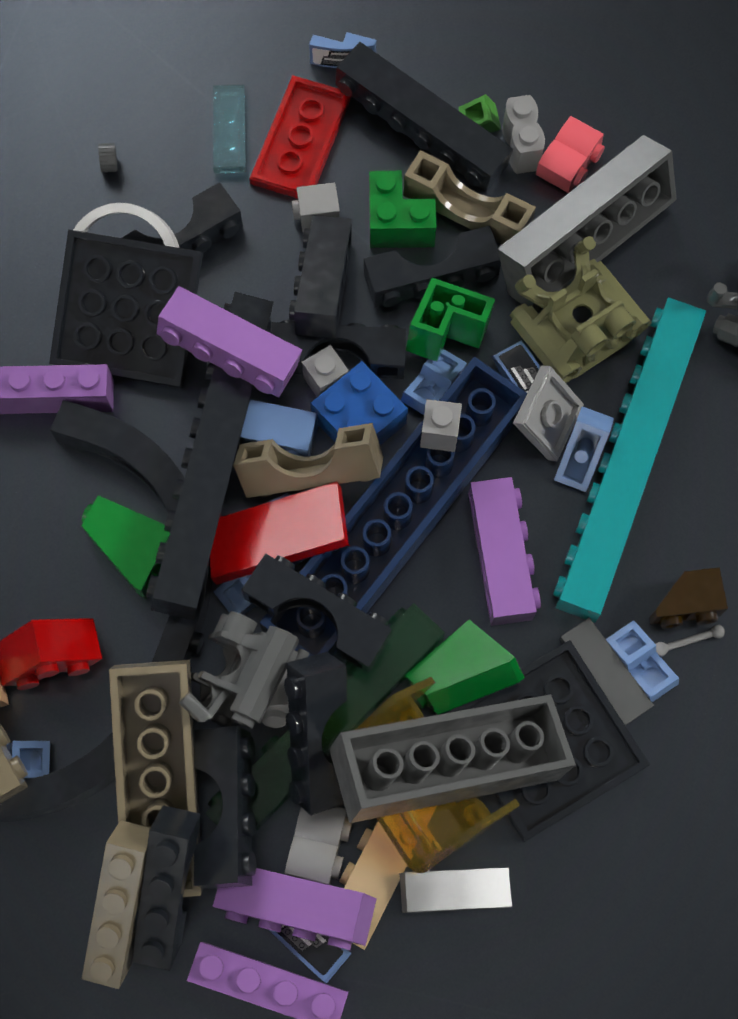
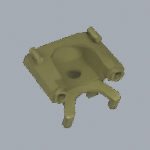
M591 236L585 237L574 247L576 276L566 288L556 292H547L535 285L536 280L533 275H526L515 284L518 294L540 306L543 310L538 314L532 305L528 307L526 303L521 304L510 314L512 318L510 323L543 363V366H551L565 383L579 377L626 346L651 324L649 318L601 261L590 260L589 251L596 246V242ZM580 306L588 308L592 312V318L584 323L577 322L572 316L575 308Z

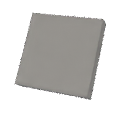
M541 365L513 424L547 460L558 461L584 404L551 366Z

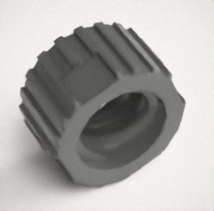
M98 143L100 171L116 172L117 157L115 143Z

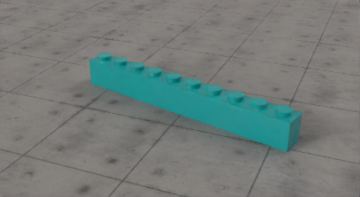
M668 297L663 309L657 307L650 324L651 327L655 328L653 337L646 336L640 354L645 356L643 365L636 364L629 382L635 385L632 395L625 394L619 412L625 415L621 424L615 422L608 440L614 443L611 454L604 452L597 470L603 473L600 484L593 482L586 501L592 503L589 515L582 513L575 531L581 534L577 546L571 544L564 562L570 568L566 577L559 576L553 592V596L559 597L555 606L556 609L585 620L590 617L593 623L601 615L706 314L704 309Z

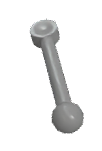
M714 625L709 631L668 644L658 642L656 643V652L660 657H663L669 650L711 637L722 638L725 630L721 625Z

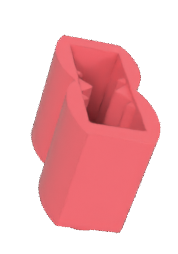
M570 116L560 129L555 140L548 146L539 160L536 175L569 193L574 186L584 182L589 171L586 169L591 162L597 163L605 149V146L602 145L604 134Z

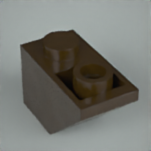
M720 567L684 571L649 617L650 625L661 624L663 629H670L682 626L683 621L696 620L698 625L717 622L718 617L728 609Z

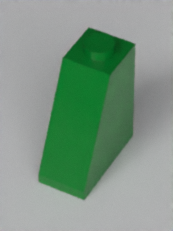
M98 495L94 503H90L85 508L81 519L83 523L81 526L88 537L140 597L147 599L146 594L151 575L159 576L161 564L155 563L160 542L167 543L170 532L164 531L165 524Z
M471 620L466 621L405 674L412 687L408 691L412 699L421 708L427 705L437 715L519 683L525 678L516 658Z

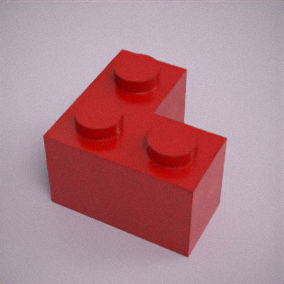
M94 619L31 620L0 640L1 686L17 685L18 690H26L38 686L39 680L54 676L59 672H67L68 676H78L89 672L91 665L102 660Z

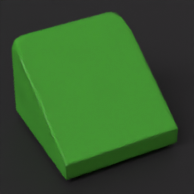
M486 94L458 107L461 113L488 132L501 130L496 104Z

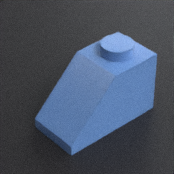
M581 407L554 481L584 492L587 491L610 434L614 418Z

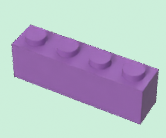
M178 286L158 316L157 335L161 336L166 343L173 346L178 345L188 350L197 359L215 364L228 375L242 378L253 384L263 393L272 394L279 398L298 366L302 349Z
M107 364L0 367V414L58 413L63 400L100 412H113L114 379Z
M512 477L471 482L468 496L490 624L494 626L531 621L537 612L536 609H540L541 602L538 588H532L530 575H534V562L532 555L526 554L524 542L528 541V529L526 521H520L518 509L522 508L520 489L514 488Z
M256 868V873L252 876V886L218 888L213 907L226 911L225 919L247 924L248 917L259 919L258 927L280 933L283 925L294 928L292 936L315 941L316 935L319 934L329 937L327 945L351 950L352 943L366 946L377 899L362 892Z
M200 942L187 978L188 982L296 1019H341L349 991L206 942Z

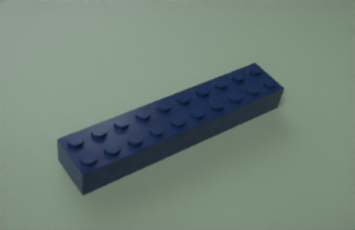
M473 357L439 399V401L462 404L455 452L420 448L422 421L381 471L380 478H376L345 516L349 546L313 556L300 571V574L305 577L308 574L316 576L326 584V590L336 596L339 592L346 594L357 602L356 608L367 613L513 428V422L527 393L479 359ZM295 607L284 611L277 617L267 613L259 622L262 632L266 633L269 626H275L298 637L299 643L295 650L297 652L299 649H303L309 652V656L324 652L334 656L337 652L338 634L334 624L324 613L314 608Z

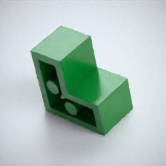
M402 170L369 171L370 248L435 247V199H403Z
M431 278L410 324L405 351L437 362L447 338L479 348L489 325L495 299Z

